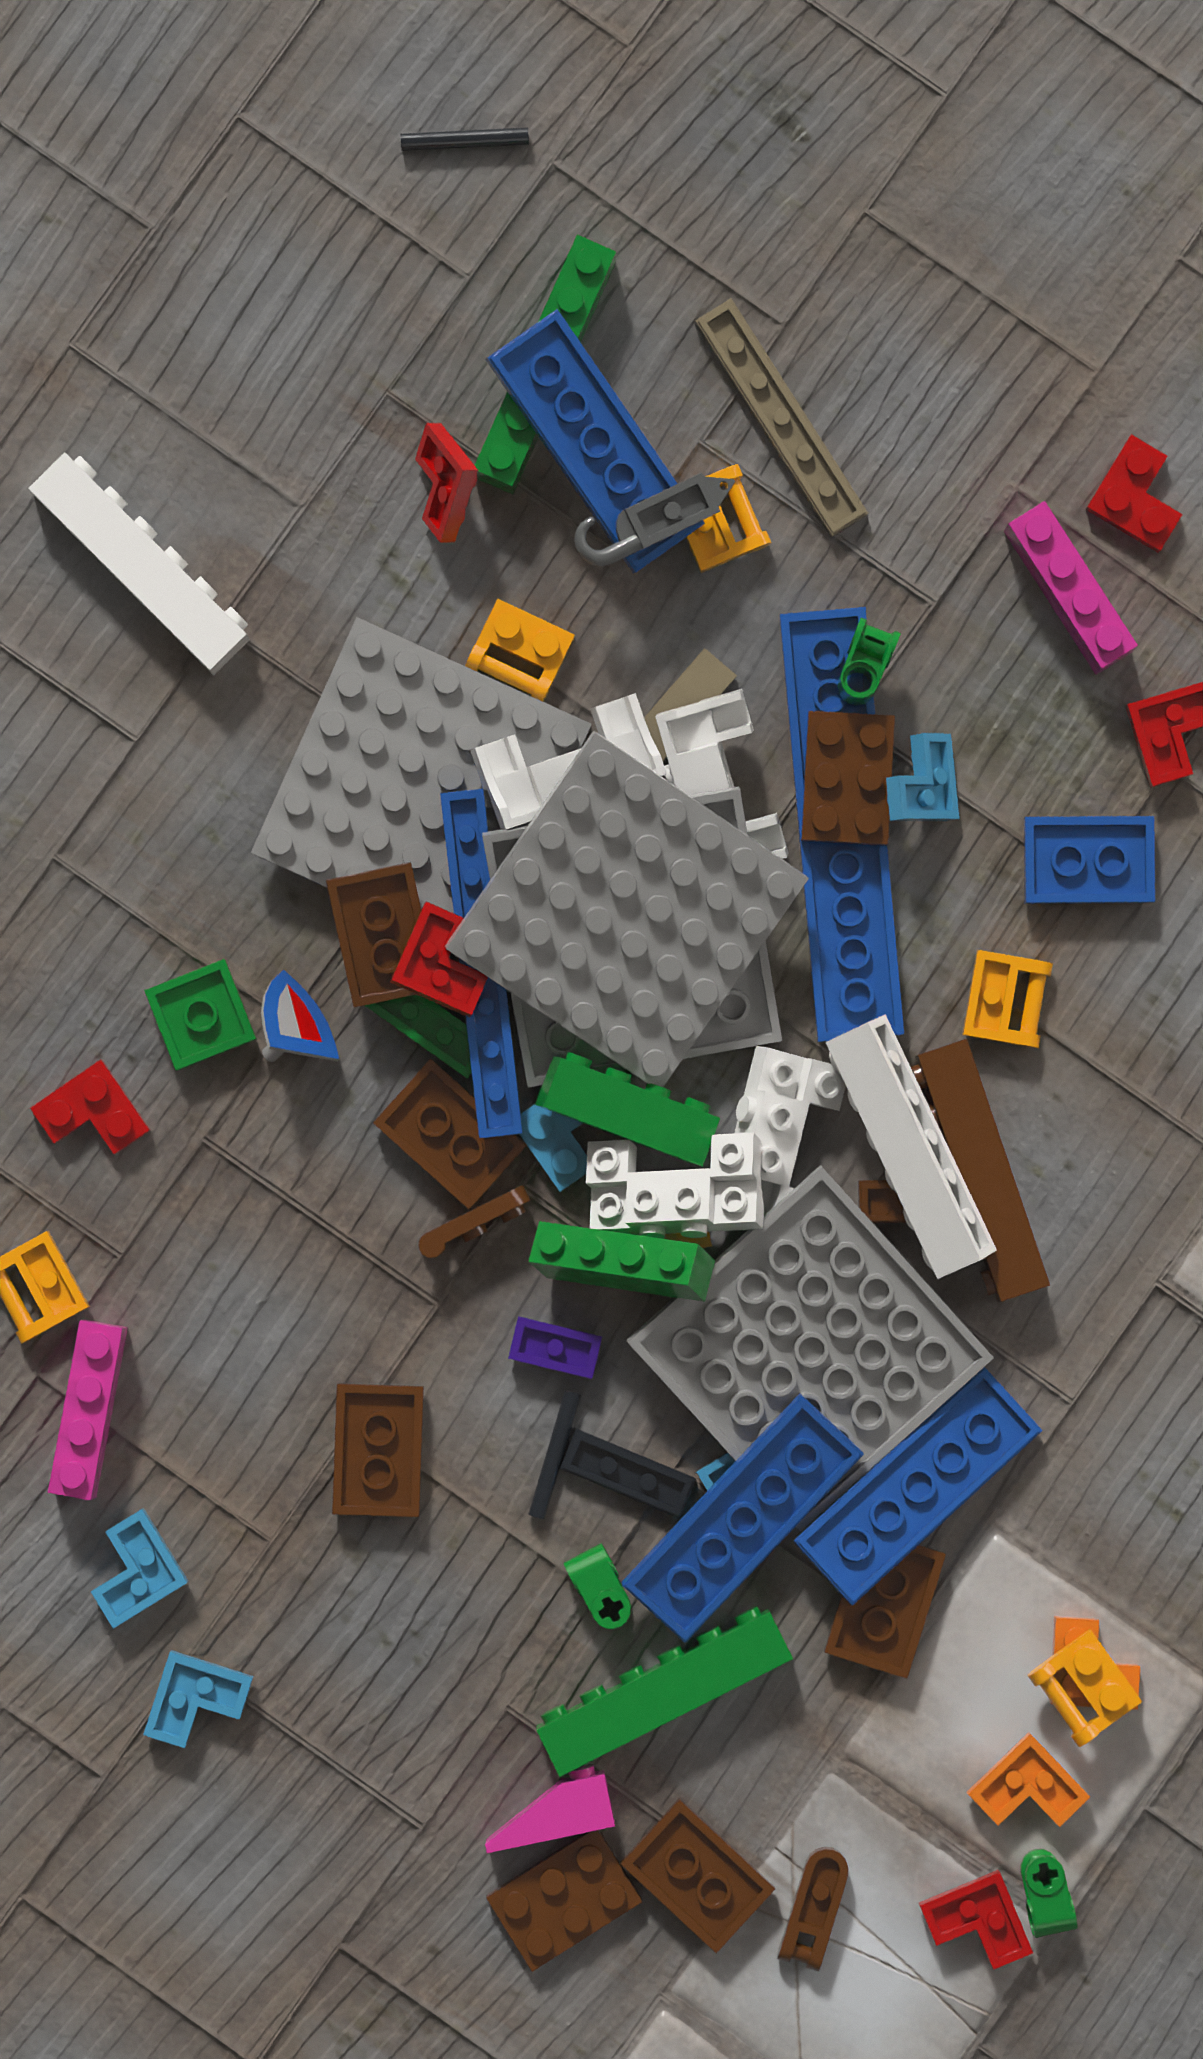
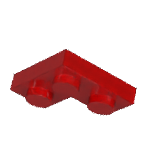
M426 423L415 457L417 463L433 482L422 520L440 543H455L460 525L465 519V510L471 491L477 482L478 469L441 423Z
M1131 434L1085 510L1159 553L1183 515L1146 493L1168 456Z
M1203 682L1127 704L1125 707L1150 788L1192 776L1193 770L1182 734L1203 728Z
M426 901L390 983L470 1018L488 977L449 958L451 952L445 948V945L464 918Z
M102 1059L30 1108L54 1144H57L91 1120L112 1153L116 1155L151 1131Z
M999 1870L919 1902L936 1946L977 1930L993 1970L1033 1954Z

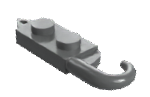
M701 472L623 510L616 520V534L619 542L602 550L591 548L586 541V533L595 523L593 517H588L580 523L576 530L574 539L576 550L582 559L592 565L605 566L613 564L720 512L719 506L735 483V480L705 477ZM721 482L725 483V490H722L720 488Z

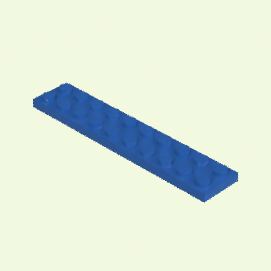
M866 607L780 614L779 616L802 873L809 878L803 887L817 1043L832 1040L885 1014L895 1036L904 1035L887 846L801 841L808 711L875 714L874 696L867 703L857 706L844 701L838 691V681L847 660V651L860 618L867 620ZM854 673L847 677L848 686L855 692H865L870 688L869 680L863 674Z

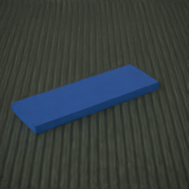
M558 309L485 359L612 544L619 542L616 534V520L623 510L678 484ZM702 520L623 558V560L634 574L705 523Z
M984 1367L795 1538L793 1543L849 1605L853 1606L1043 1430Z
M799 1393L621 1582L622 1586L686 1643L864 1455L863 1451Z

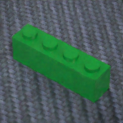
M570 1052L567 1053L565 1059L553 1056L537 1098L536 1106L690 1164L703 1167L711 1145L712 1135L715 1134L720 1121L719 1117L709 1114L710 1105L689 1097L686 1098L684 1104L669 1099L671 1090L652 1083L650 1085L647 1083L645 1089L629 1084L632 1078L631 1075L610 1067L607 1068L605 1074L590 1069L592 1060Z
M539 1221L528 1261L548 1279L703 1302L706 1300L715 1260L696 1243Z

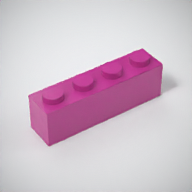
M1045 501L1041 502L1008 523L1004 530L1005 535L1094 673L1097 675L1132 653L1138 644Z
M90 1320L79 1321L48 1493L85 1500H92L97 1497L128 1327Z

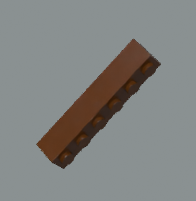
M964 1039L915 1056L917 1065L911 1066L913 1074L921 1090L926 1089L931 1104L929 1106L997 1249V1251L983 1258L986 1270L980 1271L987 1295L995 1294L997 1301L1002 1302L1050 1286L968 1040Z

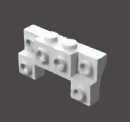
M742 689L661 712L655 716L669 765L664 766L667 773L665 775L667 781L688 795L734 787L721 741L750 734L754 731ZM777 813L746 821L749 837L781 859L787 858L789 853Z
M636 693L590 709L598 734L658 775L663 776L667 774L661 755L646 725ZM515 734L471 749L470 751L483 789L489 793L500 828L507 830L530 822L581 749L528 767L525 765Z
M756 1046L744 1096L737 1105L736 1118L738 1121L734 1134L755 1133L761 1140V1190L764 1215H766L794 1189L789 1187L809 1104L840 1111L846 1085L841 1074L830 1063Z
M755 1133L712 1135L710 1168L636 1172L637 1147L630 1140L588 1142L586 1184L591 1187V1229L664 1239L665 1234L681 1233L682 1236L689 1238H702L707 1236V1232L763 1229L764 1205L761 1190V1140Z

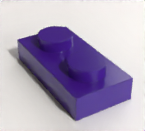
M518 1316L508 1359L592 1379L602 1336Z

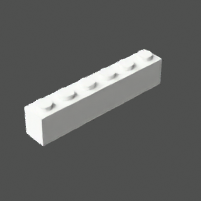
M64 452L28 488L30 492L214 676L250 640L243 631L248 626L247 622L232 607H229L224 612L213 601L218 595L217 592L201 576L194 582L183 571L188 565L187 562L171 546L163 551L153 541L158 535L157 532L141 516L133 521L122 510L128 505L126 501L111 486L103 491L92 480L97 475L96 471L81 456H78L73 461Z
M886 1014L827 1041L826 1044L830 1051V1062L834 1069L841 1074L848 1089L849 1102L862 1118L867 1129V1140L870 1146L878 1152L885 1167L886 1180L889 1186L897 1192L904 1207V1218L908 1226L915 1231L923 1247L922 1255L924 1261L929 1268L933 1269L937 1279L980 1261L997 1251Z

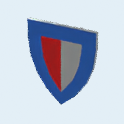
M283 970L269 983L263 996L261 1017L267 1046L262 1050L264 1058L269 1062H275L282 1054L287 1052L338 1061L339 1055L329 1024L318 1005L306 990Z

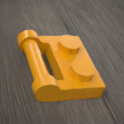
M738 464L705 477L735 480V483L728 492V496L746 538L735 542L721 506H719L720 512L704 519L705 524L686 537L701 573L748 553L763 549L772 543L767 531L762 532L740 480L743 478V474ZM721 482L720 487L725 486L726 488L725 483Z
M497 598L465 666L477 672L480 670L544 702L575 635ZM493 645L544 669L541 677L538 680L486 655L490 646Z
M977 950L962 1035L1039 1049L1041 1036L1037 1035L1046 977H1051L1053 963ZM1018 971L1030 975L1020 1031L1008 1029L1017 975Z
M49 1231L0 1256V1297L19 1330L15 1334L21 1344L90 1307ZM15 1264L44 1316L35 1322L32 1320L6 1272V1269Z
M1090 1629L1027 1675L1035 1687L1040 1685L1073 1732L1071 1738L1078 1747L1090 1742L1101 1731L1142 1702ZM1062 1667H1064L1097 1713L1088 1722L1054 1676Z

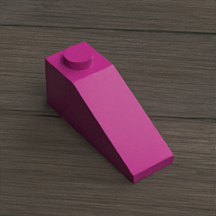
M587 1765L569 1772L570 1777L559 1780L490 1835L485 1842L486 1852L492 1853L615 1827L605 1771H595L594 1765Z

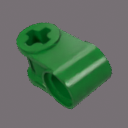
M860 618L847 651V660L838 681L839 695L844 701L858 706L872 699L885 668H888L901 635L900 632L894 631L892 634L867 625V620ZM854 673L863 674L869 680L870 688L865 692H855L848 686L847 677Z
M602 1543L563 1563L581 1598L583 1597L598 1625L607 1629H615L627 1622L632 1607L630 1599ZM610 1597L613 1602L620 1600L623 1603L624 1607L619 1610L620 1619L614 1621L611 1616L603 1618L600 1610L605 1606L604 1598Z
M1034 1849L1029 1851L1022 1859L1020 1872L1026 1895L1027 1915L1034 1938L1078 1929L1076 1913L1070 1892L1068 1891L1062 1864L1048 1850ZM1045 1863L1051 1870L1046 1872V1879L1040 1881L1035 1874L1039 1872V1865Z

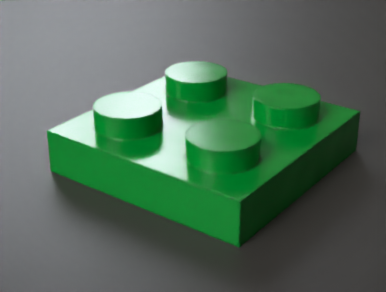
M226 959L144 990L176 1071L257 1040Z

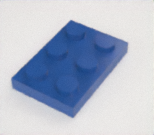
M1154 816L1024 817V904L1155 902Z

